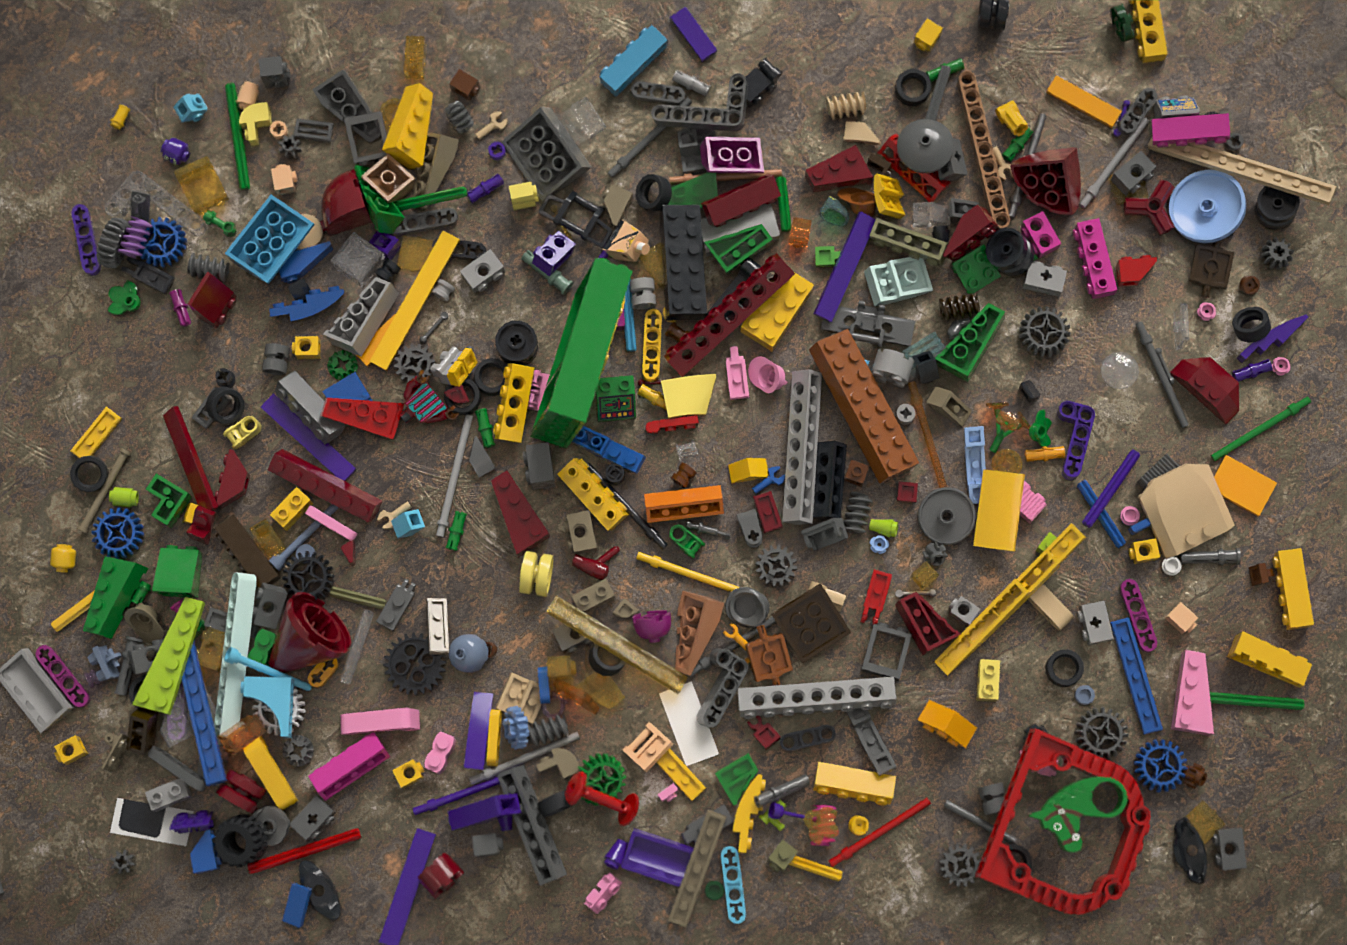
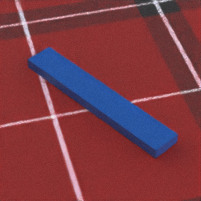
M1130 618L1110 622L1142 733L1146 735L1163 730Z

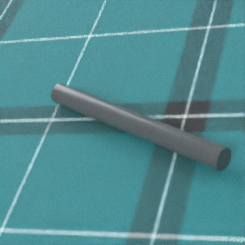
M949 800L946 801L945 808L990 833L992 832L994 825ZM1005 832L1003 840L1010 844H1014L1017 839Z

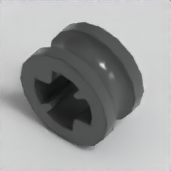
M1232 133L1230 138L1232 140L1234 138L1238 139L1237 143L1239 145H1231L1232 141L1230 139L1226 140L1225 145L1229 150L1236 151L1241 148L1244 139L1239 133Z

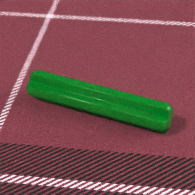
M786 177L776 178V183L781 194L778 197L782 232L791 231L787 182Z

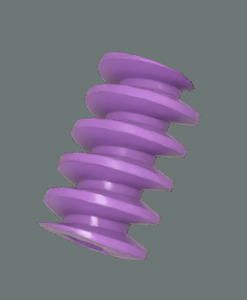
M131 216L135 221H128L132 228H126L125 230L130 235H123L127 242H121L120 245L124 249H118L117 252L135 258L136 256H142L138 249H145L141 242H147L148 240L143 236L150 235L146 228H152L153 226L145 220Z

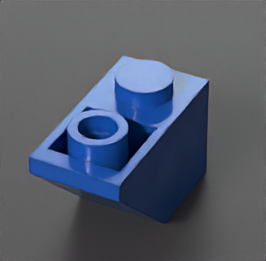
M206 830L190 853L194 874L220 869L222 858L217 857V850L214 851L213 848L215 846L213 838L216 837L213 830Z

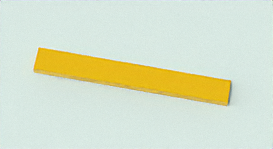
M442 231L370 359V363L385 371L388 370L460 239Z

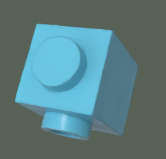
M418 509L403 512L391 520L397 538L412 536L425 527Z

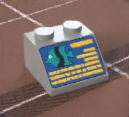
M1186 95L1179 96L1176 99L1161 97L1156 100L1153 106L1155 119L1198 116L1200 113L1195 98H1188Z

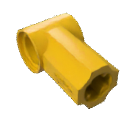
M1013 100L995 109L999 121L1002 124L1005 123L1013 135L1021 136L1025 134L1028 124L1020 115L1019 109Z

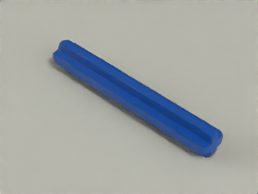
M1083 480L1078 483L1077 487L1092 508L1098 497L1088 482ZM1104 508L1098 520L1115 546L1120 548L1126 544V541Z

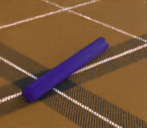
M1136 450L1129 452L1083 519L1082 524L1087 528L1093 526L1140 457V453Z

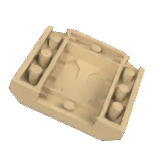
M1185 463L1152 479L1147 484L1144 492L1138 496L1144 513L1151 523L1150 527L1164 558L1177 556L1229 531L1235 526L1208 464Z

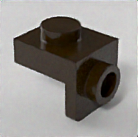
M871 153L867 165L880 171L881 175L890 177L892 170H890L891 163L886 161L884 156Z

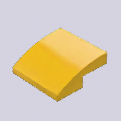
M878 173L874 175V195L879 213L901 219L905 216V212L899 201L904 196L899 181Z

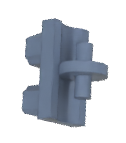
M106 645L92 648L93 652L87 658L90 664H99L101 670L96 672L98 681L117 679L119 677L117 667L120 666L118 659L122 657L121 653L114 654L112 648L108 649Z

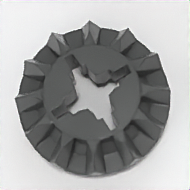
M296 735L284 743L282 753L287 763L299 767L306 765L312 759L314 748L308 738ZM293 744L297 745L299 748L304 747L303 750L300 751L302 758L297 754H292L295 750V746Z

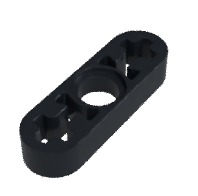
M438 238L433 241V243H432V249H433L434 245L436 244ZM460 240L458 245H463L465 251L462 254L453 252L451 258L474 261L486 253L487 250L482 243ZM468 246H470L472 251H477V248H480L483 253L476 256L475 252L469 251L470 255H467Z

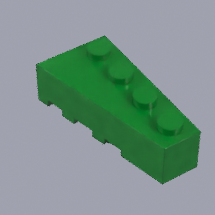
M988 303L961 330L959 335L935 357L937 366L969 382L1003 323L1005 311Z

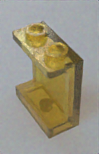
M208 155L173 171L195 216L198 214L203 215L210 208L220 207L229 200Z

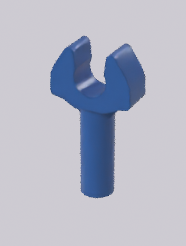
M780 466L768 469V477L752 487L755 494L771 484H777L778 486L783 484L785 475H782L780 478L774 477V474L780 470Z

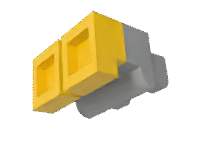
M453 346L450 351H443L441 353V363H434L430 370L433 376L440 378L441 383L460 387L478 362L472 348H465L463 351H459Z

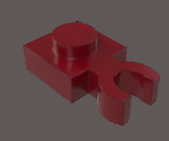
M756 715L755 718L758 723L753 725L748 721V727L753 731H757L753 734L754 738L765 750H768L781 739V736L769 723L763 725L761 717Z

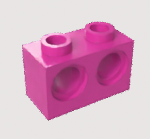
M1043 211L1023 221L1020 229L1021 233L1031 242L1035 255L1037 254L1039 259L1059 249L1061 242ZM1035 224L1040 230L1033 231L1030 225ZM1044 240L1049 246L1042 247L1039 242Z

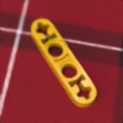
M650 309L645 314L642 374L647 382L656 381L660 374L662 315L657 309ZM652 314L659 318L655 319V327H651L650 318ZM655 332L658 338L655 341H650L647 338L648 333ZM649 350H654L657 356L654 359H649L646 353ZM649 364H653V372H656L653 374V377H649V374L646 373L649 372Z

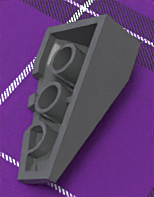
M345 69L312 89L321 104L343 122H345V118L373 113ZM378 120L351 126L355 132L369 143L381 136Z

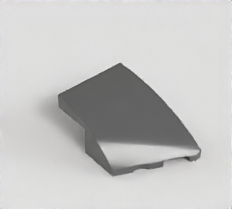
M684 128L677 133L683 174L707 173L708 171L702 165L700 146L705 137H716L715 130Z

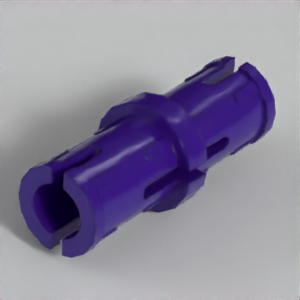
M496 174L489 180L480 182L479 186L467 192V197L471 203H474L481 197L490 195L491 191L504 184L501 176Z
M1269 359L1255 364L1250 363L1244 368L1232 371V377L1238 382L1247 378L1253 379L1257 375L1272 371V364Z

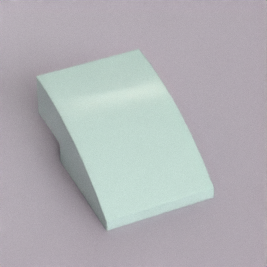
M908 257L890 260L885 264L869 266L864 271L874 307L902 301L933 291L926 265L922 258L916 260Z

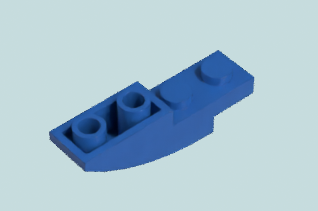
M339 286L328 287V291L321 292L320 289L309 290V294H306L307 302L304 303L303 299L291 301V305L285 306L284 302L275 303L273 308H269L270 317L290 314L291 321L309 317L337 301L344 294V288L340 289Z
M585 426L581 428L572 443L611 464H619L624 469L635 474L639 472L646 458L644 455L616 443L609 437Z

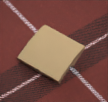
M510 672L495 708L506 713V709L509 707H521V712L524 711V716L527 717L528 722L533 724L541 707L539 683Z

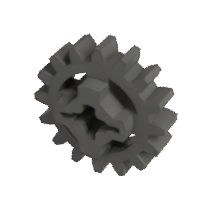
M411 343L409 349L403 346L405 351H398L400 357L394 358L398 363L394 365V368L399 369L396 374L397 376L402 375L401 380L403 382L406 379L409 382L415 377L408 375L410 373L417 374L418 376L419 371L423 370L426 364L427 367L422 376L430 375L429 378L432 377L430 368L436 362L435 359H431L433 354L432 352L428 353L427 347L422 349L421 344H418L416 348ZM407 357L406 363L402 366L404 358ZM413 361L417 363V367H414L412 365Z
M770 545V551L763 549L764 555H758L761 561L756 562V566L760 567L756 570V573L762 574L759 579L765 578V584L768 585L769 582H772L773 587L776 586V583H779L782 587L783 581L789 584V576L794 578L795 574L792 571L797 570V566L793 565L797 562V559H791L793 552L788 554L787 547L781 550L780 545L777 546V549ZM772 554H778L777 557H773V558L768 557L769 555H772ZM785 557L789 562V568L784 564ZM777 562H779V563H780V566H779L780 568H777L776 570H774V569H773V564H776ZM763 564L768 566V574L764 571ZM779 574L785 575L781 578H774L776 575Z
M955 844L954 850L948 847L949 854L943 852L942 855L945 857V860H940V863L944 864L940 871L946 872L943 878L949 877V884L956 881L957 887H959L960 882L963 883L964 887L967 886V881L972 884L975 883L973 877H975L978 864L981 861L976 858L979 852L974 854V847L968 850L966 849V844H963L962 848ZM956 852H964L962 857L957 858L953 856ZM970 858L973 859L974 869L970 866ZM965 859L964 866L966 868H962L957 872L959 865L956 863ZM948 862L952 864V873L949 871ZM962 873L970 875L969 877L964 879L958 878V876Z

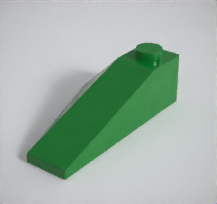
M355 165L354 169L369 217L375 225V229L380 233L393 234L405 217L394 202L387 203L361 178L370 168Z

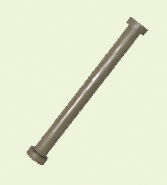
M123 448L120 449L119 457L81 526L78 525L77 527L78 530L86 534L127 456L130 457L131 452Z

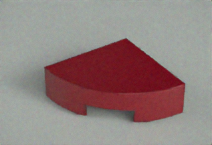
M462 384L460 387L456 386L444 392L455 403L465 404L470 402Z

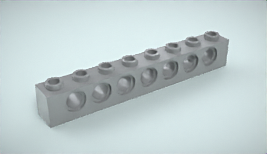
M810 369L793 371L791 381L782 522L793 525L813 523L822 374Z
M894 677L738 688L740 717L746 719L755 718L756 715L773 717L775 714L791 716L795 713L813 714L815 711L831 713L834 710H842L847 712L855 708L870 710L873 707H881L887 709L896 705ZM879 692L880 696L873 697L871 696V693ZM853 693H858L861 695V697L858 699H854L851 697V695ZM837 694L840 695L842 698L839 700H834L831 697ZM814 696H820L822 700L816 702L813 701L812 698ZM799 697L802 699V702L795 703L792 700ZM775 699H781L783 703L777 705L774 704L773 701ZM757 700L763 702L761 706H756L753 703Z

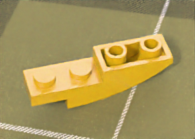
M760 774L756 776L745 791L736 812L733 832L740 833L738 853L746 854V850L751 849L752 838H748V831L753 830L754 818H750V814L758 815V811L763 810V806L759 808L754 802V796H758L761 791H765L766 780H763Z

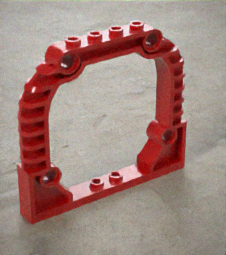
M1030 729L975 877L1067 914L1079 915L1089 913L1103 906L1109 899L1117 900L1121 898L1124 891L1129 887L1130 880L1128 879L1136 868L1137 862L1135 860L1143 849V838L1150 829L1151 813L1148 808L1143 806V796L1136 780L1126 769L1114 762L1080 749L1074 744L1038 729ZM1059 756L1063 759V764L1061 767L1057 764V758ZM1047 766L1053 771H1067L1071 767L1093 777L1116 779L1124 786L1127 793V803L1124 810L1120 813V818L1125 828L1109 872L1096 879L1090 892L1078 895L1068 893L1031 877L1029 866L1025 863L1016 862L1009 846L1001 843L1008 823L1014 818V807L1022 797V792L1020 791L1028 771L1036 772ZM1137 811L1141 813L1139 821L1135 817ZM1018 867L1022 870V875L1019 878L1015 875V870ZM1111 884L1114 886V893L1112 895L1108 892V887Z

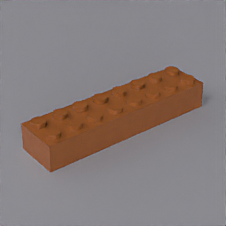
M843 330L817 341L809 349V352L879 484L910 471L918 465L919 461L849 330Z

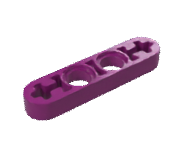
M1127 579L1120 585V593L1139 648L1143 652L1148 653L1157 647V639L1138 584L1132 579ZM1126 583H1128L1129 586L1134 587V589L1131 590L1132 596H1134L1135 594L1137 595V597L1132 598L1129 601L1127 600V598L1130 597L1129 591L1124 590V588L1127 586ZM1136 601L1140 604L1141 608L1138 612L1131 610V602ZM1138 620H1144L1147 623L1145 630L1137 628L1136 623ZM1150 632V634L1146 635L1148 641L1153 642L1150 648L1143 645L1146 641L1145 636L1140 637L1139 634Z
M42 645L38 647L36 658L73 705L79 708L86 707L90 702V695L50 646ZM42 651H50L48 653V656L53 661L49 662L47 658H41V656L43 655ZM55 664L62 666V671L59 674L52 672V667ZM71 678L74 681V685L71 689H66L64 681ZM77 691L78 694L85 695L83 698L84 702H76L78 697L72 692Z

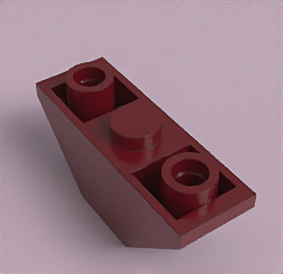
M229 449V453L224 457L223 464L225 469L224 473L221 472L219 477L220 489L215 493L217 505L222 509L246 494L250 474L240 458L231 449Z

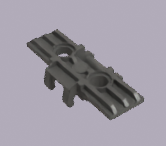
M859 301L858 309L839 306L832 322L822 320L821 330L839 333L848 329L855 341L876 344L878 347H882V342L911 346L915 320L884 315L886 305L874 308L865 306V301ZM852 317L855 322L851 326H846L844 319ZM889 324L892 327V331L884 333L885 330L882 328V325ZM854 329L876 332L879 333V337L854 333L853 331Z

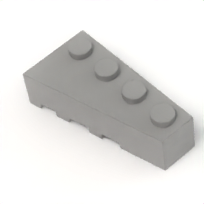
M375 277L360 293V298L355 303H351L347 307L348 311L341 318L338 317L334 321L335 325L330 330L327 329L323 335L332 345L362 356L398 297L399 292L390 282Z

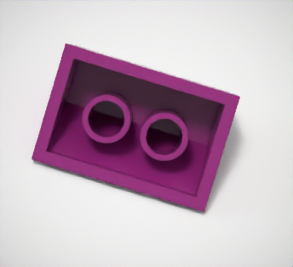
M705 137L700 146L702 165L708 173H764L760 138Z

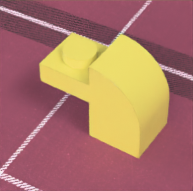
M268 102L252 104L241 113L239 124L242 129H245L246 141L249 140L251 146L259 145L257 128L271 126L272 124L271 110Z

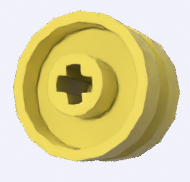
M526 551L520 572V593L530 595L533 591L534 583H536L535 592L537 596H548L553 570V555L543 554L539 565H537L538 556L536 552Z

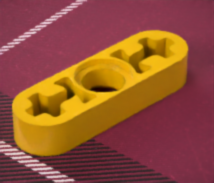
M491 709L487 766H498L502 723L501 710Z

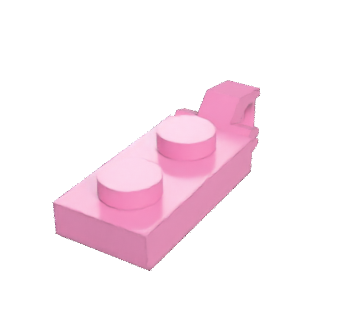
M738 346L730 347L731 357L726 358L730 400L749 398L745 359L743 356L738 355Z

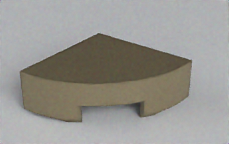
M624 598L612 614L619 618H630L636 615L639 610Z

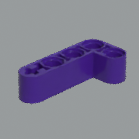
M1064 401L1057 410V416L1064 422L1072 423L1073 428L1062 467V476L1064 479L1072 481L1081 472L1095 412L1090 406L1072 401ZM1062 408H1069L1071 410V414L1065 415L1062 412ZM1082 412L1088 413L1089 416H1090V419H1089V420H1084V419H1082V418H1081V413H1082ZM1076 431H1083L1085 438H1079L1076 435ZM1077 448L1081 455L1074 456L1071 449ZM1072 462H1075L1073 466L1074 473L1070 474V470L1068 469L1072 465Z

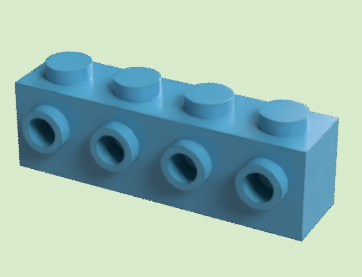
M653 25L648 29L644 28L636 41H631L627 45L626 50L622 54L619 53L613 59V63L609 67L606 66L602 69L599 76L600 83L617 97L668 46V39Z

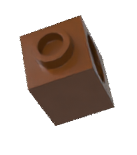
M460 69L449 83L451 91L469 101L472 97H476L480 90L478 80Z
M851 459L844 482L862 488L869 465Z

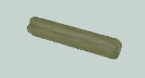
M334 586L330 591V596L333 598L381 610L386 605V600Z

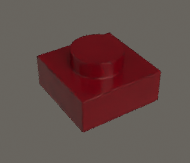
M899 481L897 502L916 503L918 483Z

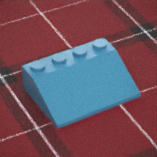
M271 194L225 254L240 268L269 284L315 224Z

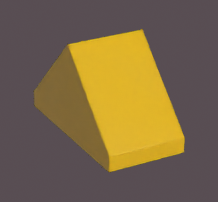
M745 458L728 464L731 484L764 479L769 475L766 458Z

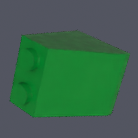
M166 545V548H160L152 591L162 597L198 598L202 552L194 546L178 549V546Z

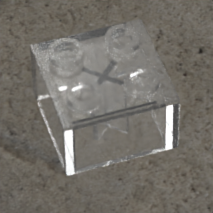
M353 231L330 261L334 268L364 288L386 258L383 252Z

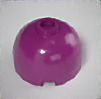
M666 610L647 611V614L642 617L641 613L632 617L633 627L637 635L642 639H649L650 643L661 641L660 638L669 633L672 624L671 612L667 613Z

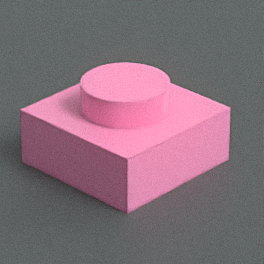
M673 783L660 792L658 797L662 802L665 800L670 802L677 797L676 792L678 788Z

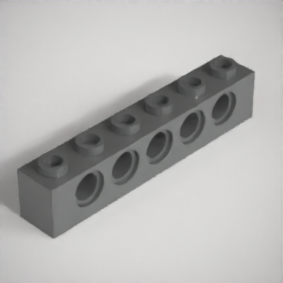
M524 765L513 767L497 774L504 794H517L521 813L513 815L540 886L566 876L567 873L547 822L538 807V800Z

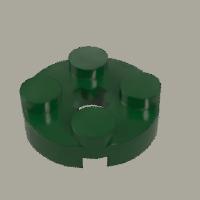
M1123 3L1110 9L1112 25L1115 24L1118 29L1115 30V33L1119 40L1125 42L1134 39L1135 35L1131 28V24H1133L1131 14H1126Z

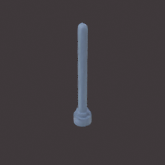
M331 504L323 513L331 516L339 507ZM315 520L280 555L273 556L269 562L280 571L285 567V560L322 524Z

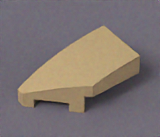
M846 122L844 140L846 142H864L866 145H881V141L865 123Z

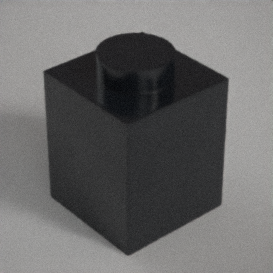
M930 350L912 356L915 372L921 384L930 383L940 378L936 359Z

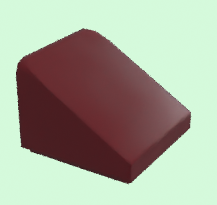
M351 540L341 546V550L351 565H355V542Z

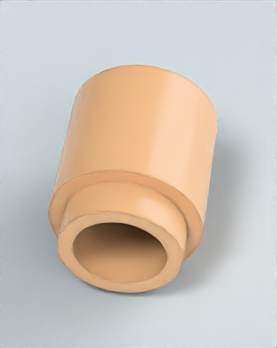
M245 81L244 85H241L236 101L240 109L244 110L246 107L256 104L259 94V86L257 84Z

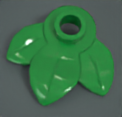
M127 280L123 287L114 286L108 291V295L113 301L107 309L110 313L121 315L126 311H136L139 309L141 301L137 295V286L132 281Z
M1045 409L1037 413L1035 422L1029 429L1031 439L1037 441L1041 447L1051 444L1047 431L1052 421L1045 418Z

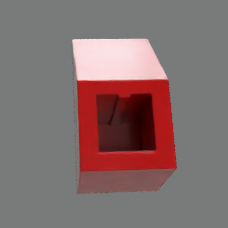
M1143 255L1137 259H1132L1130 256L1122 257L1116 264L1118 287L1138 285L1157 262V257H1151V255Z

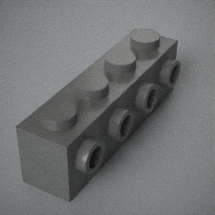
M296 371L278 381L274 391L277 397L286 403L291 412L295 413L302 420V423L315 434L317 439L326 445L342 434L346 424L320 416L325 401Z

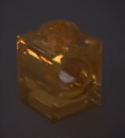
M793 217L789 244L796 248L807 247L812 220Z

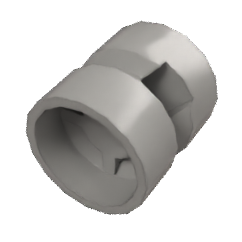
M642 277L630 280V291L634 294L631 297L632 308L641 310L656 307V295L653 294V291H655L654 279Z

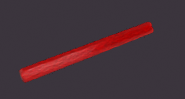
M358 828L252 862L247 865L250 874H254L360 839L361 833Z

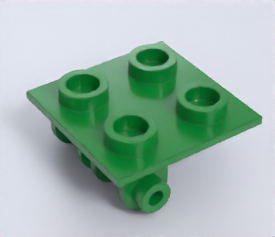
M984 244L952 263L953 267L951 268L955 274H958L968 295L969 293L977 292L1001 277L997 268L987 259Z

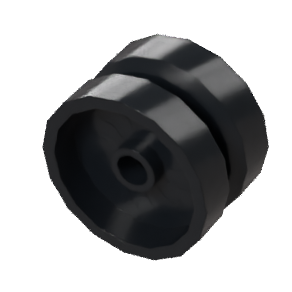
M980 0L978 27L988 28L991 17H993L994 29L1004 30L1010 1Z
M1264 186L1259 192L1256 202V218L1263 226L1274 230L1289 226L1296 217L1300 204L1299 196Z
M1003 228L996 231L988 240L985 250L989 262L1008 276H1017L1024 273L1031 266L1035 255L1031 242L1013 228Z
M523 321L507 322L496 334L495 345L500 358L506 364L514 363L525 366L535 359L538 352V340L534 329L528 323Z

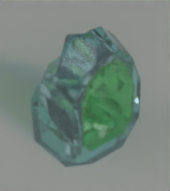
M828 196L820 209V217L832 225H847L850 217L845 206L840 204L839 200Z

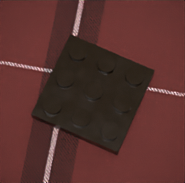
M821 583L771 614L801 663H804L851 633Z

